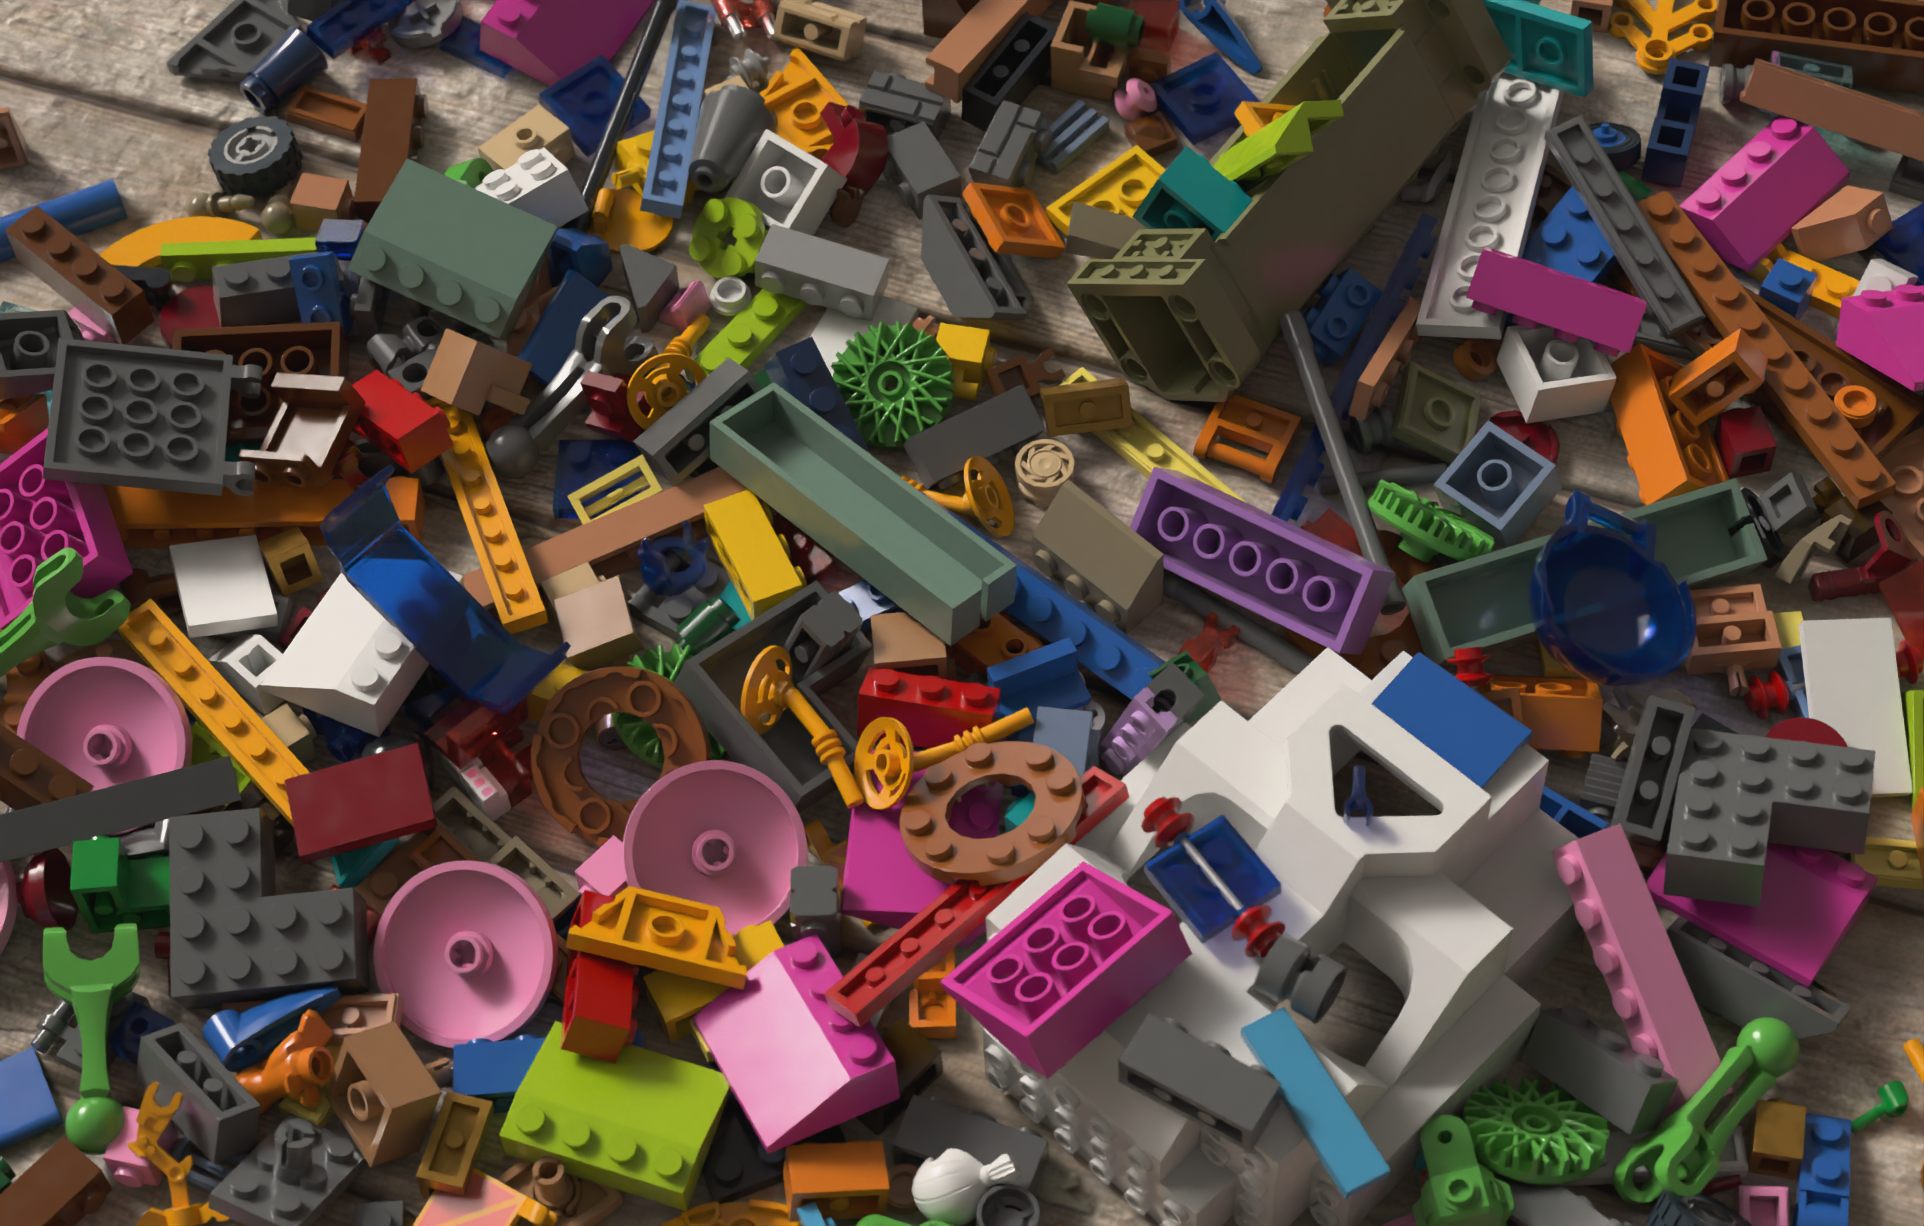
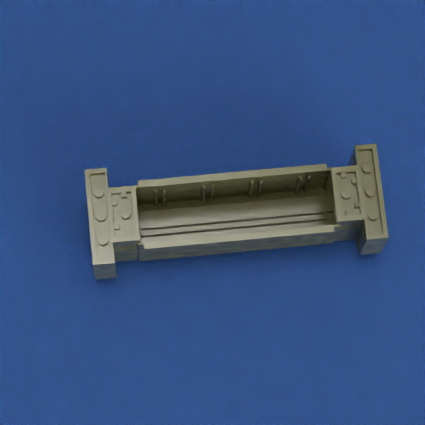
M1326 0L1331 11L1323 21L1329 32L1325 36H1319L1261 102L1298 106L1304 101L1341 100L1344 117L1311 136L1314 151L1246 192L1245 194L1253 199L1252 202L1225 233H1221L1215 241L1206 228L1138 229L1113 259H1088L1066 283L1125 377L1137 385L1150 388L1166 400L1225 402L1236 393L1237 388L1259 366L1262 357L1272 345L1283 337L1279 319L1284 314L1292 311H1300L1302 313L1305 311L1309 301L1329 279V276L1334 273L1341 263L1351 256L1355 246L1373 230L1376 221L1387 209L1394 205L1397 196L1407 184L1417 177L1418 171L1429 158L1439 151V146L1451 132L1460 126L1464 116L1473 106L1481 101L1485 91L1491 87L1510 64L1511 57L1482 0ZM1242 125L1209 161L1212 167L1222 153L1247 138Z

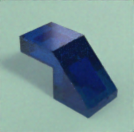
M323 219L315 240L316 252L333 251L334 256H337L339 261H351L368 224L364 220Z

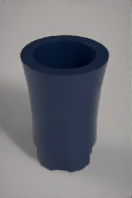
M290 27L264 59L248 72V77L240 83L239 89L244 98L256 110L266 113L274 105L278 106L303 84L326 71L328 63L321 50L306 34L297 28Z

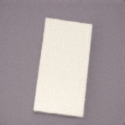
M1891 618L1802 621L1798 627L1809 718L1819 720L1834 728L1845 740L1848 747L1876 751L1871 798L1909 796L1913 793Z

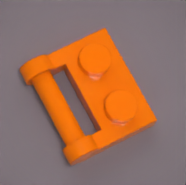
M1234 394L1225 402H1216L1196 441L1193 456L1203 460H1207L1209 457L1258 474L1260 475V480L1274 484L1279 475L1281 465L1301 428L1302 417ZM1217 436H1221L1269 453L1267 459H1263L1215 442Z

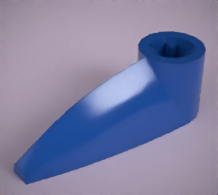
M1179 0V6L1184 16L1217 48L1253 75L1262 70V64L1248 37L1231 12L1225 7L1226 0H1204L1205 7L1201 5V0Z
M335 985L284 994L261 1003L241 1014L236 1010H224L215 1014L207 1021L202 1032L203 1038L229 1072H239L244 1068L253 1066L272 1053L291 1033L297 1031L301 1017L308 1008L317 1011L321 1015L342 996Z

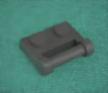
M674 540L665 550L666 557L637 593H631L632 599L627 602L633 618L677 641L681 635L677 632L676 628L705 599L710 602L716 595L719 596L731 579L725 569L696 555L682 542ZM679 567L687 571L658 609L650 605Z

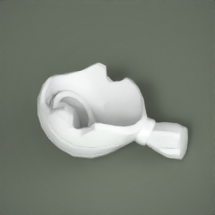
M947 1149L938 1159L934 1160L931 1156L922 1164L913 1180L912 1194L917 1208L930 1221L938 1220L953 1226H962L976 1218L978 1203L987 1191L998 1183L1007 1184L1015 1182L1022 1173L1009 1154H1003L991 1165L984 1166L969 1153L960 1149Z

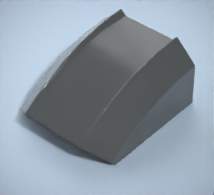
M65 310L0 313V400L34 395L53 389L59 338L84 340L82 332Z

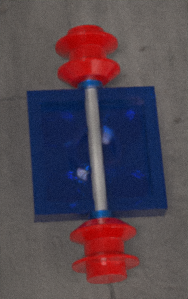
M1161 797L1153 801L1144 811L1143 815L1145 818L1142 821L1141 828L1146 833L1157 832L1154 839V844L1157 848H1171L1144 864V874L1202 944L1234 924L1231 933L1232 939L1234 941L1245 939L1248 941L1244 951L1247 957L1258 955L1261 958L1266 957L1275 942L1283 935L1286 928L1285 924L1281 921L1270 923L1269 918L1271 917L1272 909L1268 905L1262 906L1281 893L1282 884L1224 815L1219 816L1190 835L1195 817L1189 812L1178 813L1182 806V802L1178 797L1168 799Z

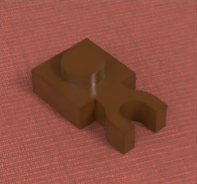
M1053 348L1040 353L1032 363H1028L1023 354L987 369L984 376L994 397L1023 384L1030 399L1040 394L1039 383L1054 384L1063 380L1065 377L1063 369L1055 373H1049L1043 366L1045 361L1053 359L1056 355Z

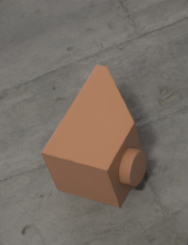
M1847 185L1794 225L1791 230L1798 253L1818 262L1867 249L1894 227L1883 192Z

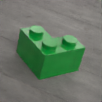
M95 836L89 840L73 841L70 891L91 934L114 932V928L118 924L135 923L137 930L170 927L169 857L150 855L145 859L129 860L120 838Z

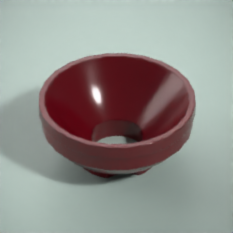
M52 849L37 853L32 857L24 873L20 874V881L16 883V895L22 907L23 915L26 918H31L43 929L63 927L66 931H69L76 922L78 905L70 891L71 866L60 850Z

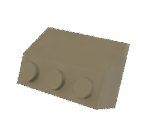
M1069 479L1064 482L1032 535L1033 561L1042 573L1053 575L1063 583L1071 596L1079 601L1084 600L1096 610L1098 615L1128 634L1163 603L1164 554Z

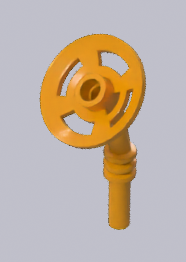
M698 314L683 334L675 337L662 354L646 360L632 375L627 387V406L633 419L643 429L647 430L690 392L687 391L685 381L679 375L685 367L693 374L696 386L707 377L701 366L690 358L694 352L693 346L710 326V319L706 315ZM660 365L659 368L649 373L646 378L643 377L650 369ZM637 392H644L647 403L652 407L648 417L641 412L638 406Z
M974 456L967 460L964 467L966 493H964L963 497L926 490L924 484H918L913 479L909 480V477L905 475L901 476L902 479L918 491L926 493L951 512L977 517L986 530L995 537L1004 538L1009 536L1014 529L1015 515L1009 491L999 472L984 457ZM971 470L979 472L977 479L973 481L970 476ZM993 519L999 526L994 528L990 526L988 521Z
M776 645L766 647L755 658L747 673L741 696L742 716L758 734H764L776 725L784 710L789 707L814 737L811 743L813 747H816V754L821 756L819 759L821 764L828 766L847 808L851 809L861 805L864 802V798L844 759L846 751L844 747H841L842 742L837 738L836 730L829 729L803 695L794 687L792 683V661L787 650ZM776 660H783L786 665L785 671L778 670ZM762 714H771L769 722L763 724L760 721L759 717Z
M1026 707L981 729L978 726L972 727V733L966 730L963 732L962 738L957 734L954 736L953 742L914 753L911 737L900 721L890 717L877 718L865 728L858 741L854 758L855 782L867 805L875 809L892 808L906 794L914 772L939 764L949 757L965 751L972 744L996 742L1034 724V720L1029 709ZM885 732L887 737L878 743L873 754L872 751L876 741ZM900 736L902 737L905 743L906 749L900 743ZM871 770L875 771L879 781L884 785L880 794L873 785Z

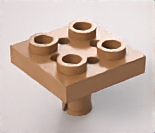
M544 1156L536 1163L522 1159L496 1178V1180L539 1202L557 1214L558 1219L554 1226H594L624 1204L622 1195L616 1189L564 1173L563 1164L559 1165V1159L552 1156ZM574 1209L577 1211L576 1215L572 1218L564 1216L565 1211L567 1215H571ZM520 1217L516 1226H536Z

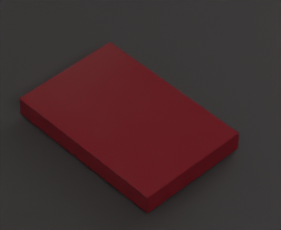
M418 743L284 780L299 857L303 864L438 827L423 755Z

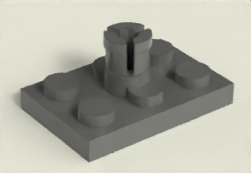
M290 1113L210 1193L209 1209L246 1226H312L369 1164L354 1141Z

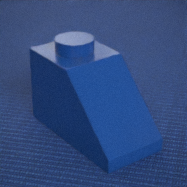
M575 228L558 229L546 255L552 288L560 285L568 270L577 271L596 287H599L613 269L609 244L595 234H586Z

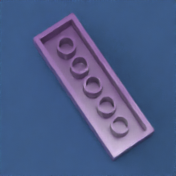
M1153 468L1130 525L1132 530L1164 554L1165 569L1325 647H1329L1331 650L1343 654L1362 655L1395 576V572L1177 470Z

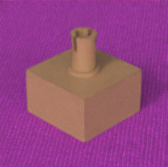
M395 1021L344 1038L325 1094L326 1099L370 1167L420 1151L442 1093L441 1089L453 1087V1065L443 1068L449 1065L450 1061L447 1058H441L430 1064L423 1065Z

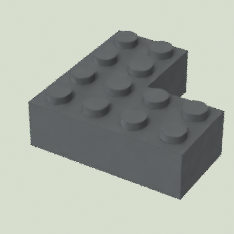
M817 580L687 660L674 683L695 704L705 723L706 729L734 762L756 769L772 779L792 800L798 813H801L837 789L834 778L828 766L821 764L819 760L821 756L816 754V747H813L811 743L814 737L789 707L784 710L779 721L771 730L764 734H758L741 714V696L747 673L758 654L768 646L776 645L783 647L800 615L813 605L817 606L818 602L828 595ZM860 630L845 654L797 685L792 681L794 687L798 689L829 729L836 730L837 738L842 742L841 747L845 748L846 755L844 759L852 776L854 775V758L858 743L819 699V696L858 672L873 647ZM764 713L759 719L764 724L769 722L772 715Z
M1691 728L1680 767L1666 856L1663 894L1760 907L1768 843L1864 855L1876 751Z
M260 808L169 817L172 999L189 1010L219 1007L225 1002L271 1000L291 992L335 985L340 994L369 991L367 901L354 888L276 896L274 822Z

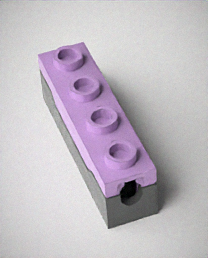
M1172 662L1132 699L1101 742L1099 751L1102 753L1101 758L1104 764L1117 775L1122 774L1125 777L1185 722L1205 696L1204 693Z

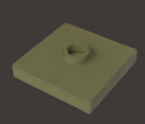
M1411 361L1403 368L1391 435L1452 464L1476 435L1482 396Z

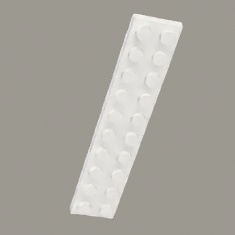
M1502 72L1491 87L1482 95L1481 101L1475 106L1416 322L1418 336L1480 339L1502 338L1508 312L1498 309L1496 316L1475 310L1471 308L1474 300L1466 298L1484 246L1522 258L1550 149L1544 139L1545 131L1554 128L1556 125L1564 91Z

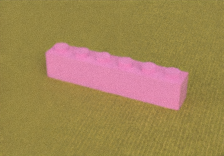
M1620 823L1575 840L1551 852L1556 862L1557 873L1565 883L1575 907L1576 918L1584 928L1593 950L1595 964L1602 972L1612 995L1613 1007L1621 1017L1630 1038L1631 1049L1639 1054H1646L1658 1059L1664 1065L1663 1070L1679 1080L1663 1115L1664 1119L1679 1109L1704 1085L1719 1067L1721 1060ZM1732 1087L1723 1096L1734 1092Z

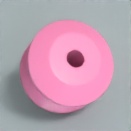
M1137 78L1129 79L1126 83V89L1119 88L1114 94L1116 110L1126 120H1138L1146 116L1145 111L1153 112L1157 108V99L1153 89L1146 82Z

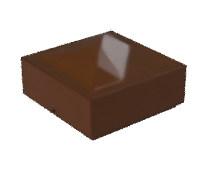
M1160 111L1124 125V135L1132 147L1139 146L1150 157L1178 147V138Z

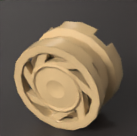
M1040 439L1026 444L1018 452L1015 461L1017 491L1024 500L1028 498L1033 501L1034 506L1049 507L1064 482L1069 479L1075 484V461L1072 452L1066 445L1056 440Z

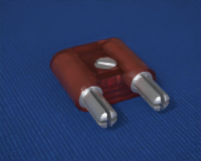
M710 0L722 26L729 28L735 41H742L746 38L747 33L744 28H763L770 41L774 40L772 35L777 14L770 0Z

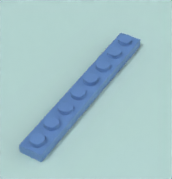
M679 0L640 211L655 213L660 216L681 218L716 7Z

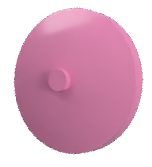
M113 657L86 658L72 662L53 672L36 688L29 698L20 717L17 729L19 737L94 785L93 791L191 765V728L185 708L172 687L156 672L127 659ZM144 825V826L132 828V829H129V830H125V831H121V832L109 834V835H106V836H107V837L119 836V835H122V834H125V833H129V832L135 831V830H137V829L144 828V827H146V826H148V825Z
M708 760L688 764L673 770L660 778L643 794L634 807L626 825L622 845V862L628 886L720 907L726 920V930L732 936H735L738 931L746 926L760 925L769 920L774 924L785 914L790 907V869L795 868V866L807 865V840L803 822L796 807L777 783L749 766L730 761Z
M480 861L446 862L432 866L412 877L396 892L388 903L380 919L374 943V968L381 994L399 993L404 1000L401 1023L422 1039L449 1048H454V1044H467L468 1041L478 1038L489 1039L493 1042L503 1041L523 1029L545 1004L554 984L558 965L557 935L553 920L543 900L526 881L515 873L498 865Z

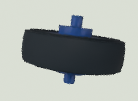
M1616 123L1588 124L1616 171L1629 168L1638 162L1641 157V137L1634 128Z

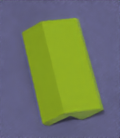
M1341 100L1302 102L1222 153L1213 168L1229 181L1237 183L1244 193L1248 192L1269 179L1272 175L1281 172L1312 153L1314 150L1311 136L1344 117Z

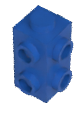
M1351 267L1337 276L1332 273L1317 292L1321 297L1315 307L1311 305L1303 313L1314 344L1313 350L1318 364L1324 366L1329 365L1344 355L1383 293Z

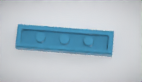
M1282 1007L1241 1028L1240 1036L1259 1066L1269 1070L1276 1077V1080L1281 1082V1100L1345 1200L1388 1178L1391 1169L1286 1008Z

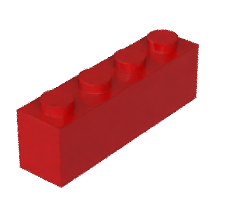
M584 890L572 918L570 928L574 925L580 928L584 927L592 920L593 912L603 904L613 902L615 898ZM568 949L561 1050L616 1063L623 1045L631 1046L636 1033L637 1019L632 1018L631 1014L636 1007L639 995V987L634 986L633 982L637 977L640 965H632L625 961Z

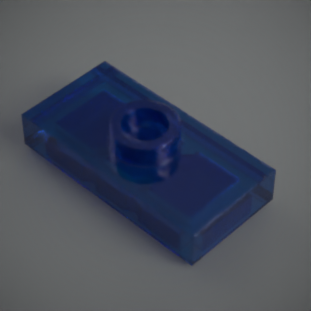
M462 16L461 23L453 33L438 42L440 50L501 78H504L513 68L480 50L481 24Z

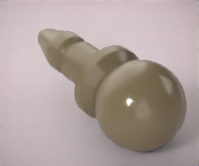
M291 180L287 183V186L276 190V194L268 199L267 205L262 212V224L272 234H284L294 224V217L290 207L293 194Z
M219 192L211 194L197 193L188 200L186 212L188 217L225 218L229 212L241 211L255 203V198L242 194L224 197Z

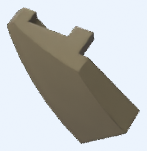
M1840 514L1807 534L1790 551L1775 576L1789 584L1799 583L1818 548L1827 553H1836L1853 520Z

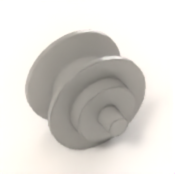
M746 49L744 60L740 61L734 56L730 58V76L726 80L740 75L750 90H752V82L754 81L761 85L767 84V65L770 64L768 57L762 58L751 49Z

